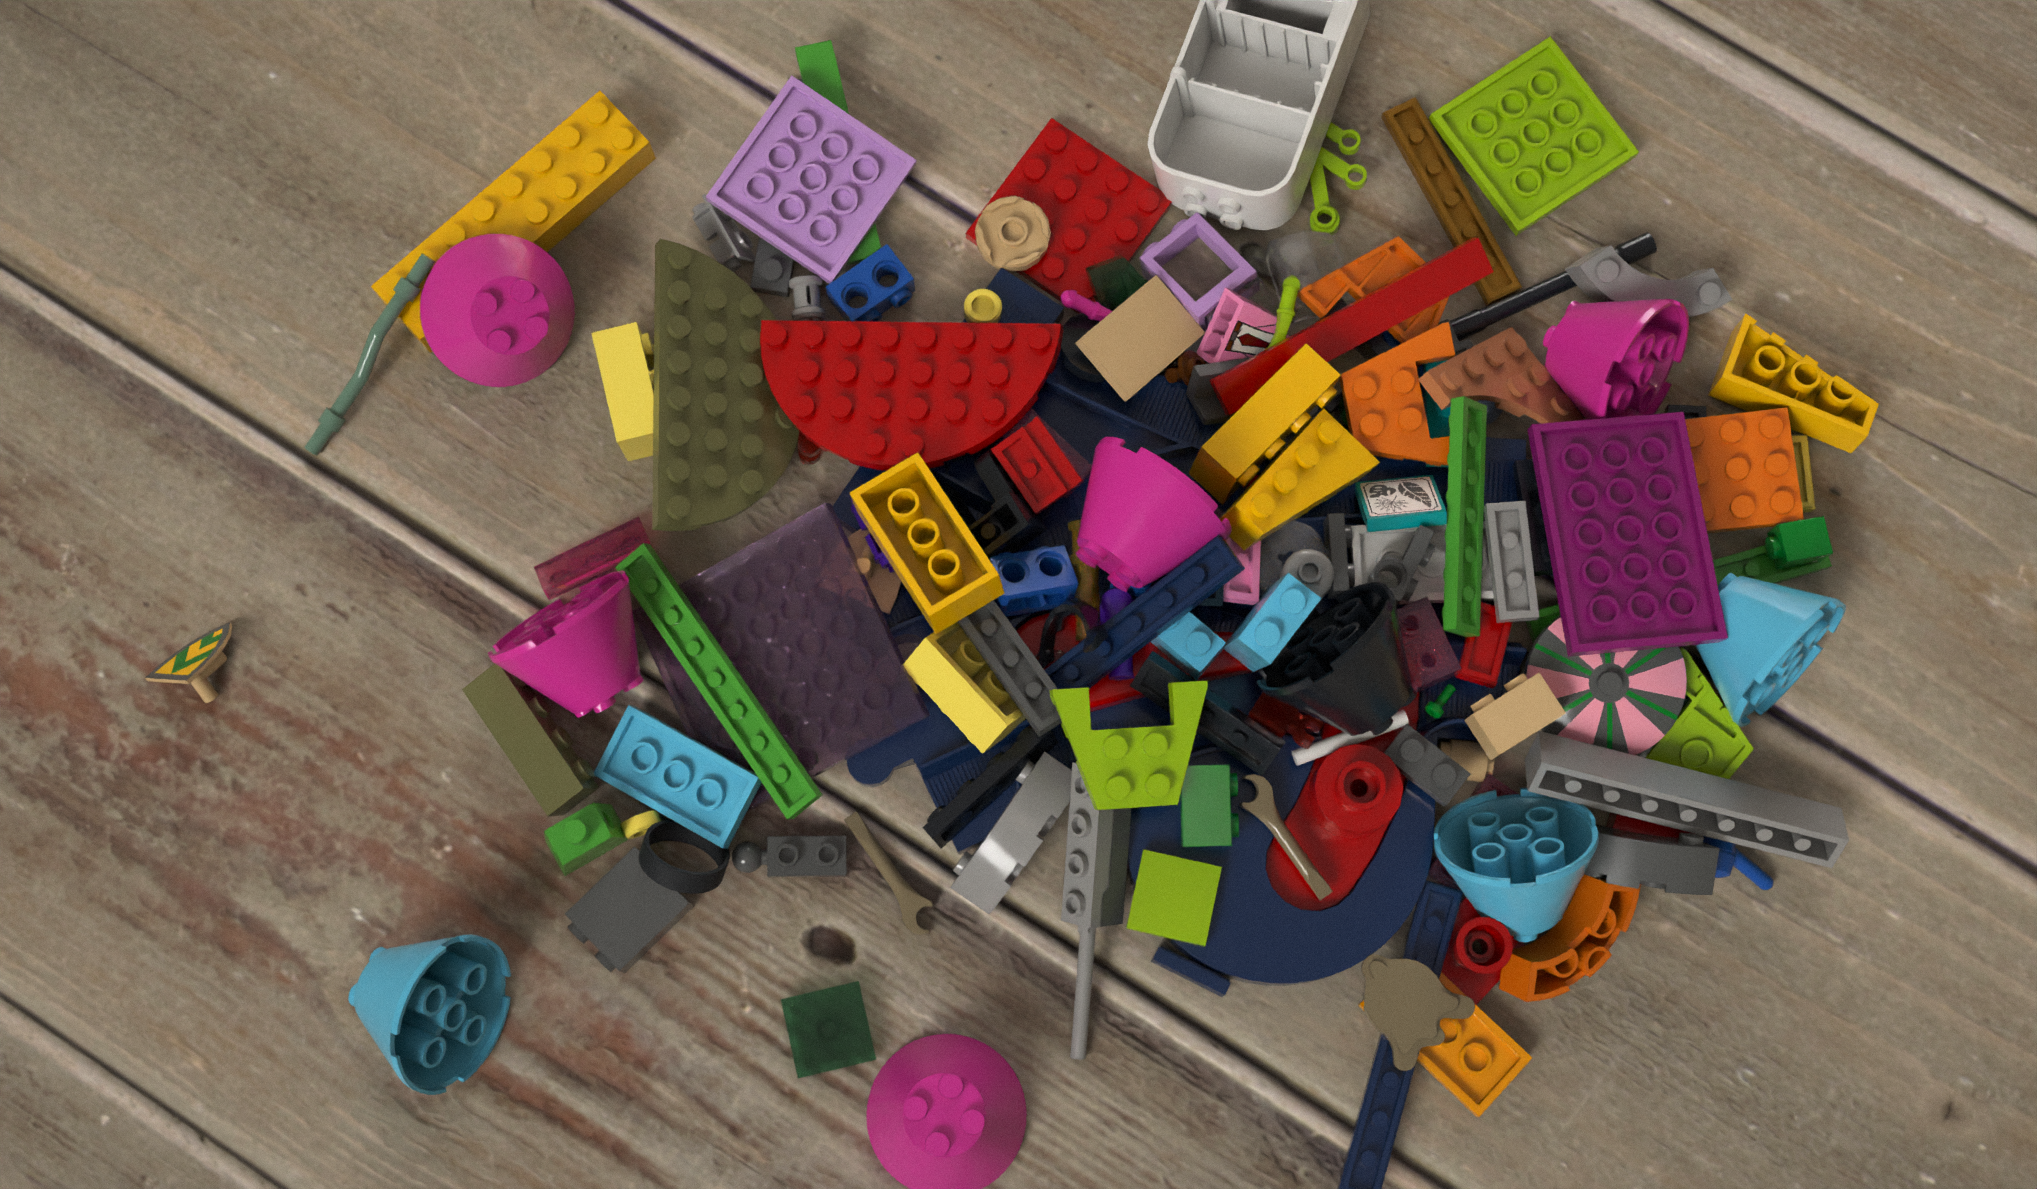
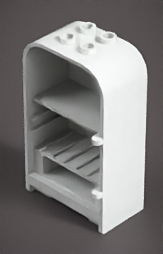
M1369 0L1199 1L1176 64L1170 73L1169 82L1150 128L1147 144L1159 189L1168 200L1172 201V205L1184 210L1185 214L1190 217L1198 212L1204 219L1206 216L1218 219L1223 226L1233 230H1240L1241 226L1255 230H1270L1282 226L1293 217L1300 206L1370 17Z

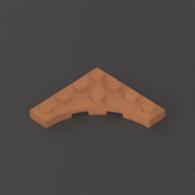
M1513 327L1428 370L1418 379L1441 410L1451 407V398L1465 396L1474 401L1487 400L1495 402V406L1498 409L1507 411L1519 418L1525 414L1539 423L1585 420L1575 408L1570 398L1550 376L1547 368L1538 361L1527 347L1525 340L1516 333Z

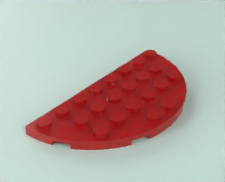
M761 320L760 345L765 375L773 395L793 425L816 446L825 452L829 451L847 459L852 464L876 470H889L918 452L927 467L934 468L944 465V461L957 458L968 452L972 455L1007 433L1025 416L1037 401V394L1044 385L1049 373L1052 374L1055 368L1064 330L1061 324Z

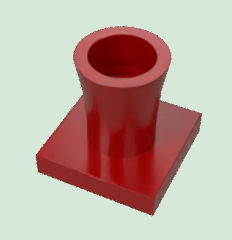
M1465 897L1459 905L1441 973L1477 1005L1500 980L1501 969L1509 962L1513 949L1526 945L1515 940L1501 922L1490 917H1481L1467 897ZM1475 940L1482 947L1481 955L1476 954L1472 949V944Z

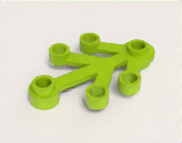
M1330 122L1325 137L1337 143L1339 150L1343 154L1353 155L1357 153L1361 146L1359 133L1352 129L1343 130ZM1346 138L1356 140V144L1352 147H1347L1342 142ZM1321 147L1310 176L1315 206L1310 215V228L1317 237L1329 238L1339 230L1340 216L1338 211L1330 206L1323 167L1343 179L1346 186L1352 190H1359L1365 186L1367 171L1359 164L1349 165ZM1358 172L1363 178L1358 182H1353L1349 179V175ZM1322 214H1328L1332 220L1327 224H1322L1318 221V217Z

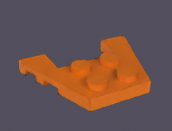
M1397 236L1298 291L1297 297L1319 318H1322L1346 291L1357 301L1426 262ZM1449 297L1387 331L1402 344L1438 326Z
M1449 322L1442 323L1341 374L1339 379L1349 432L1373 456L1398 460L1405 458L1423 461L1428 465L1440 467L1441 465H1448L1447 455L1449 453L1450 436L1430 438L1416 365L1446 361L1455 357Z

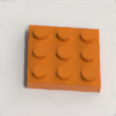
M1788 407L1685 419L1707 534L1773 527L1782 523L1804 520Z

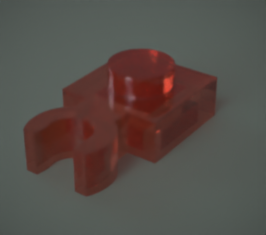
M1262 692L1248 715L1281 739L1287 731L1292 734L1293 740L1297 745L1309 749L1315 738L1307 734L1304 729H1310L1318 734L1324 722L1308 714L1302 715L1298 712L1299 710L1266 695L1264 692Z

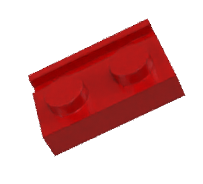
M1037 416L1032 419L1033 421L1021 427L991 449L1035 514L1041 513L1069 493L1074 487L1084 482L1042 420Z

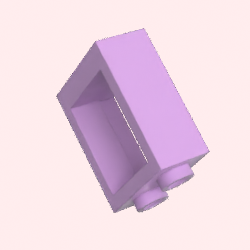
M1198 212L1188 220L1183 219L1179 221L1169 235L1160 242L1150 244L1144 250L1142 256L1139 257L1142 275L1148 281L1157 275L1204 331L1207 330L1225 288H1229L1246 298L1258 289L1257 271ZM1200 238L1233 272L1195 302L1162 266L1196 239Z

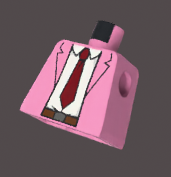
M1225 288L1196 353L1208 363L1251 358L1269 346L1275 333L1277 316L1235 291Z

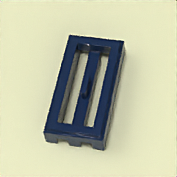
M1163 946L1156 949L1151 960L1152 963L1220 997L1226 995L1231 984L1229 979Z

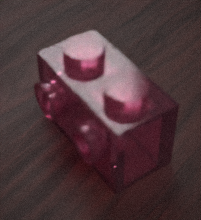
M1428 597L1397 609L1414 690L1419 692L1454 677L1462 668Z

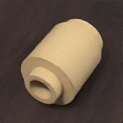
M1451 739L1448 742L1439 741L1437 748L1471 773L1467 781L1482 783L1485 775L1492 776L1495 758L1490 760L1479 743Z

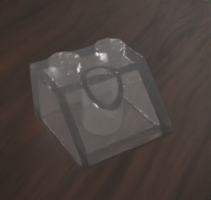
M1302 231L1269 241L1265 252V259L1279 301L1282 296L1283 281L1288 276L1294 275L1299 279L1301 290L1347 264L1336 233ZM1347 291L1341 297L1348 305L1356 301ZM1297 297L1294 309L1295 316L1292 318L1291 323L1317 316Z

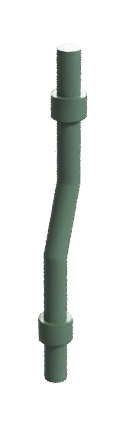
M421 254L406 278L401 277L393 290L396 293L371 328L355 373L332 407H326L318 419L320 425L304 447L310 453L317 456L332 433H338L346 421L344 415L369 380L384 337L409 301L413 302L421 291L419 285L435 263L434 260L425 254Z

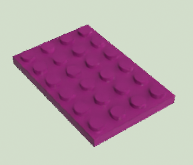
M1684 412L1532 424L1527 430L1568 657L1719 643L1728 639Z

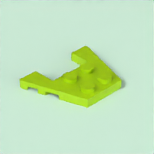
M1679 646L1686 668L1687 683L1685 695L1690 700L1680 711L1672 728L1660 741L1652 746L1646 758L1730 779L1754 748L1739 726L1733 722L1728 710L1720 701L1687 650Z
M1207 681L1168 683L1171 721L1169 726L1104 730L1091 729L1089 687L1049 690L1050 698L1053 705L1056 706L1062 721L1061 726L1066 738L1069 739L1077 759L1076 764L1095 810L1178 805L1208 688Z

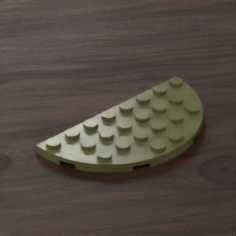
M661 238L655 244L652 530L688 531L720 521L725 522L741 514L760 500L776 484L786 470L794 454L800 431L793 425L778 404L771 391L763 367L760 345L761 320H776L773 313L751 287L727 267L695 249Z

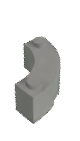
M1612 245L1595 248L1565 268L1577 286L1595 302L1674 299L1684 304L1688 311V316L1692 317L1717 309L1733 300L1714 268L1696 270L1677 280L1659 279L1648 276L1631 267L1616 253Z
M1046 752L1042 754L1036 764L1029 760L1016 778V781L1021 783V786L973 855L965 851L954 867L953 871L958 874V877L950 888L990 915L1013 884L1011 882L1016 879L1043 842V839L1037 835L1045 837L1070 802L1072 770Z

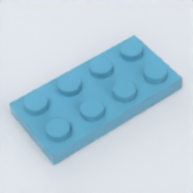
M628 705L594 771L595 776L715 845L727 849L762 783L756 773L632 705Z

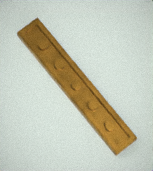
M1416 97L1383 112L1381 118L1453 247L1455 248L1473 237L1479 238L1494 271L1474 282L1485 305L1488 306L1519 292L1522 286Z

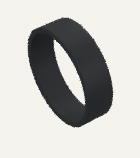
M664 820L648 828L638 859L646 875L659 885L681 893L699 894L709 892L721 884L729 863L730 852L729 849L715 845L673 820ZM661 841H678L693 845L712 857L718 868L707 872H691L673 867L661 860L653 852L650 845Z

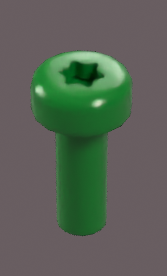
M1448 684L1434 702L1429 701L1426 704V712L1434 718H1440L1444 714L1442 707L1456 691V688Z

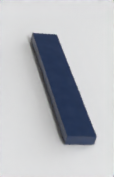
M1217 535L1105 622L1104 626L1109 637L1097 649L1088 653L1083 652L1084 639L1046 668L1045 672L1057 689L1087 687L1090 689L1238 575L1245 567L1225 539Z

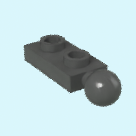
M767 836V849H761L754 842L745 841L734 848L732 862L736 869L744 873L754 872L761 865H767V877H846V836Z

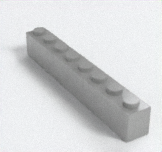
M1541 731L1538 732L1525 758L1527 790L1532 793L1580 805L1583 804L1584 806L1829 868L1834 866L1849 842L1842 808Z

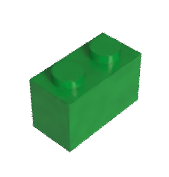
M1230 765L1187 766L1180 794L1182 847L1232 846V837H1239L1238 813H1231L1230 797L1238 796L1237 773H1230Z

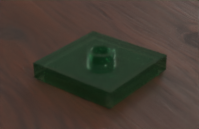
M859 981L781 999L798 1079L877 1060Z

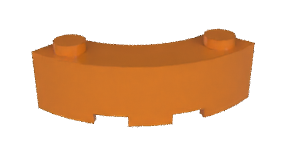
M1584 874L1566 912L1563 914V918L1538 940L1526 946L1513 949L1509 962L1501 969L1499 989L1526 1002L1541 1001L1570 991L1569 986L1585 975L1591 977L1611 957L1612 954L1609 952V949L1616 941L1620 931L1626 933L1636 909L1641 884L1639 889L1608 884L1605 878H1596Z

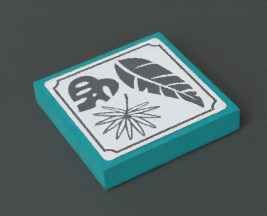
M1433 475L1355 482V495L1367 532L1417 528L1420 525L1428 527L1447 524V511Z

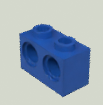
M886 244L828 284L826 291L828 299L845 321L879 322L882 318L881 314L893 306L894 308H899L912 298L915 284L914 278L889 245ZM886 275H893L898 279L896 284L890 287L882 286L878 282ZM856 296H861L868 300L861 308H852L848 305L850 299Z
M1065 545L1055 547L1041 546L1031 551L1019 553L1004 552L997 556L989 557L990 562L1000 576L1005 593L994 601L1006 617L1054 609L1064 601L1075 597L1079 583Z

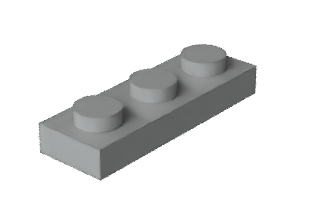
M1526 501L1486 503L1484 506V519L1496 622L1537 620L1539 618Z

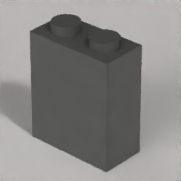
M633 847L565 913L572 921L568 929L583 944L589 939L599 951L594 956L610 972L617 968L618 971L626 973L694 907L681 892L665 888L646 875L639 864L638 856L640 850L636 847Z

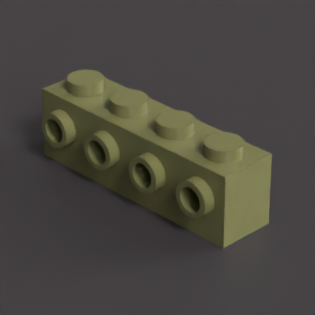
M494 663L462 689L548 817L564 816L599 788L593 779L595 774L592 767L583 758L577 756L571 747L573 741L565 729L556 725L549 715L552 712L549 704L540 695H536L529 685Z

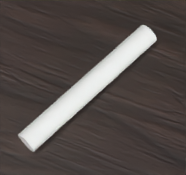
M1400 710L1391 717L1393 719L1392 725L1379 735L1409 724L1406 712ZM1371 731L1356 736L1341 732L1293 750L1292 756L1296 765L1299 766L1331 754L1340 747L1358 744L1379 735H1373Z

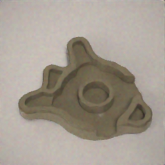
M1373 954L1362 962L1361 972L1364 977L1365 988L1364 1011L1374 1028L1389 1041L1392 1048L1393 1064L1400 1071L1411 1070L1416 1065L1421 1048L1440 1045L1444 1042L1445 1034L1439 1026L1441 1019H1466L1474 1012L1475 1004L1471 998L1448 991L1432 970L1416 960L1388 959L1379 954Z

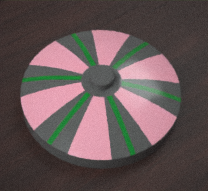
M1561 615L1553 619L1538 635L1530 649L1525 664L1524 674L1529 679L1540 673L1566 712V714L1542 728L1543 732L1632 755L1640 754L1649 749L1667 734L1677 720L1685 699L1686 668L1678 646L1568 657Z

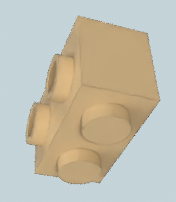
M1523 673L1504 685L1507 693L1495 700L1489 694L1470 706L1474 713L1466 718L1465 722L1490 760L1566 714L1540 673L1529 679Z

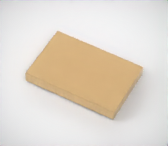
M1155 275L1075 344L1126 402L1203 336L1205 331L1160 278Z

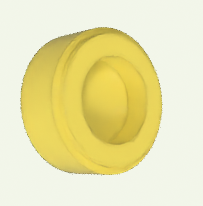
M977 289L966 297L964 317L968 323H998L1000 320L1002 302L995 292L988 289Z
M651 810L633 816L620 825L625 838L633 839L645 835L648 828L660 822L661 818L658 811Z

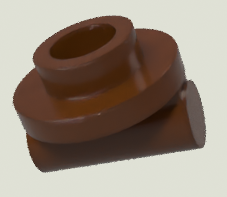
M1192 350L1185 351L1178 358V366L1166 370V380L1170 383L1183 380L1188 386L1193 366L1206 363L1196 352Z

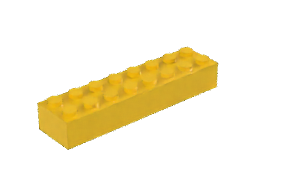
M599 90L376 281L371 288L387 306L396 293L393 290L401 277L406 278L422 253L436 263L451 247L478 235H513L526 239L548 252L656 159L650 142ZM433 266L419 285L421 291L413 302L409 301L398 316V319L430 353L433 351L428 345L421 326L420 297L422 288H424Z

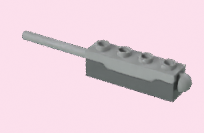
M1073 762L1061 921L1078 925L1080 935L1070 1058L1082 1060L1086 1059L1096 928L1099 926L1123 924L1131 808L1095 810L1076 762Z

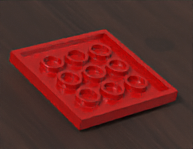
M1053 118L1049 120L987 203L989 205L999 198L1017 196L1041 207L1048 218L1051 232L1047 252L1037 264L1027 270L1015 272L1060 302L1061 294L1064 291L1075 290L1077 294L1099 303L1103 301L1172 206V201L1168 200L1160 189ZM983 210L965 233L966 239L977 245L975 229ZM1070 308V309H1072L1073 311H1075V312L1078 313V314L1081 313V312H1079V311H1077V310H1075V309H1073V308Z

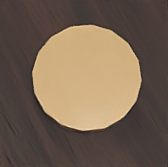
M1010 196L999 198L986 206L978 219L975 236L977 248L985 261L997 269L1003 268L1006 271L1015 272L1027 270L1042 259L1047 252L1051 232L1048 218L1041 207L1024 200V198Z

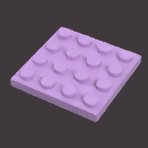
M791 75L708 192L706 201L830 284L836 280L910 174L917 160Z

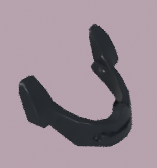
M1073 598L1064 601L1052 609L1044 624L1039 652L1034 656L1042 668L1054 661L1056 633L1064 629L1066 617L1074 612L1081 618L1086 632L1083 652L1094 651L1109 637L1104 624L1100 625L1099 613L1095 607L1081 598Z

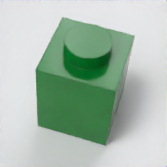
M1824 516L1778 524L1767 532L1768 537L1765 540L1766 552L1769 559L1774 560L1776 570L1821 562L1833 554Z

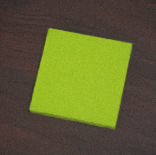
M1143 849L1126 929L1205 947L1222 867Z

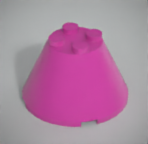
M478 235L454 245L433 265L424 288H422L420 297L421 326L433 353L456 375L484 386H514L532 380L544 373L563 353L569 342L574 325L575 305L573 293L562 268L541 247L513 235Z
M1674 299L1597 303L1572 301L1557 326L1552 325L1544 336L1543 346L1548 348L1545 367L1586 420L1655 414L1672 385L1666 382L1673 362L1681 363L1689 332L1688 311L1684 304Z
M1104 437L1095 448L1077 538L1080 548L1076 555L1082 562L1093 568L1098 565L1110 574L1107 579L1115 587L1127 592L1131 586L1142 588L1168 574L1217 535L1222 536L1225 541L1228 539L1232 532L1229 520L1224 518L1222 522L1214 513L1218 507L1217 503L1193 480L1161 457L1143 447L1135 453L1122 447L1125 443L1124 439Z
M623 570L606 574L579 587L581 592L573 597L571 601L563 604L559 598L524 620L493 645L497 653L488 652L491 661L575 714L577 718L586 715L592 710L595 713H600L616 702L615 694L621 690L627 692L641 684L644 680L640 674L629 578Z
M937 1034L923 1037L898 1050L888 1059L876 1076L868 1097L866 1113L869 1139L877 1158L891 1176L910 1189H982L988 1186L1006 1171L1016 1157L1025 1134L1027 1117L1023 1089L1009 1063L985 1043L957 1034Z

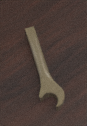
M1251 774L1243 776L1242 779H1247L1255 785L1256 794L1250 802H1240V807L1252 813L1267 826L1318 899L1322 900L1333 891L1280 817L1274 802L1272 786L1268 780L1260 775Z
M857 811L845 818L844 821L893 890L899 902L902 920L906 928L913 934L928 935L930 930H924L917 924V915L924 908H933L932 901L919 895L904 880Z

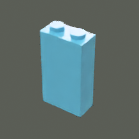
M1287 573L1269 586L1259 599V602L1255 604L1227 640L1223 649L1252 672L1270 665L1321 598L1291 574Z

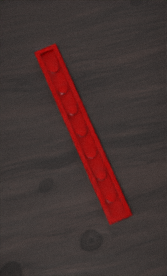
M1473 237L1209 380L1225 414L1232 415L1237 412L1305 344L1309 345L1326 362H1329L1493 273L1494 271L1479 238Z

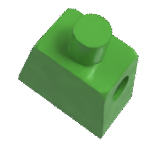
M595 802L544 831L546 844L564 876L629 839L624 836L620 825L622 822L611 804Z

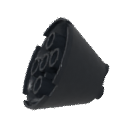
M1370 582L1350 588L1336 595L1335 599L1339 603L1321 614L1316 608L1312 610L1270 665L1258 670L1262 675V681H1256L1257 685L1266 695L1351 736L1369 731L1373 735L1383 733L1392 725L1393 719L1391 717L1402 707L1410 704L1417 696V692L1412 687L1395 596L1386 584Z

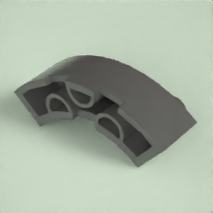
M1596 824L1599 842L1584 873L1585 875L1605 878L1608 884L1639 889L1641 884L1647 887L1665 889L1666 893L1713 894L1719 848L1704 843L1703 836L1687 832L1679 833V838L1655 836Z

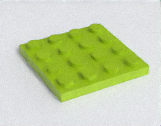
M1551 36L1431 113L1428 119L1515 236L1636 158L1639 153Z

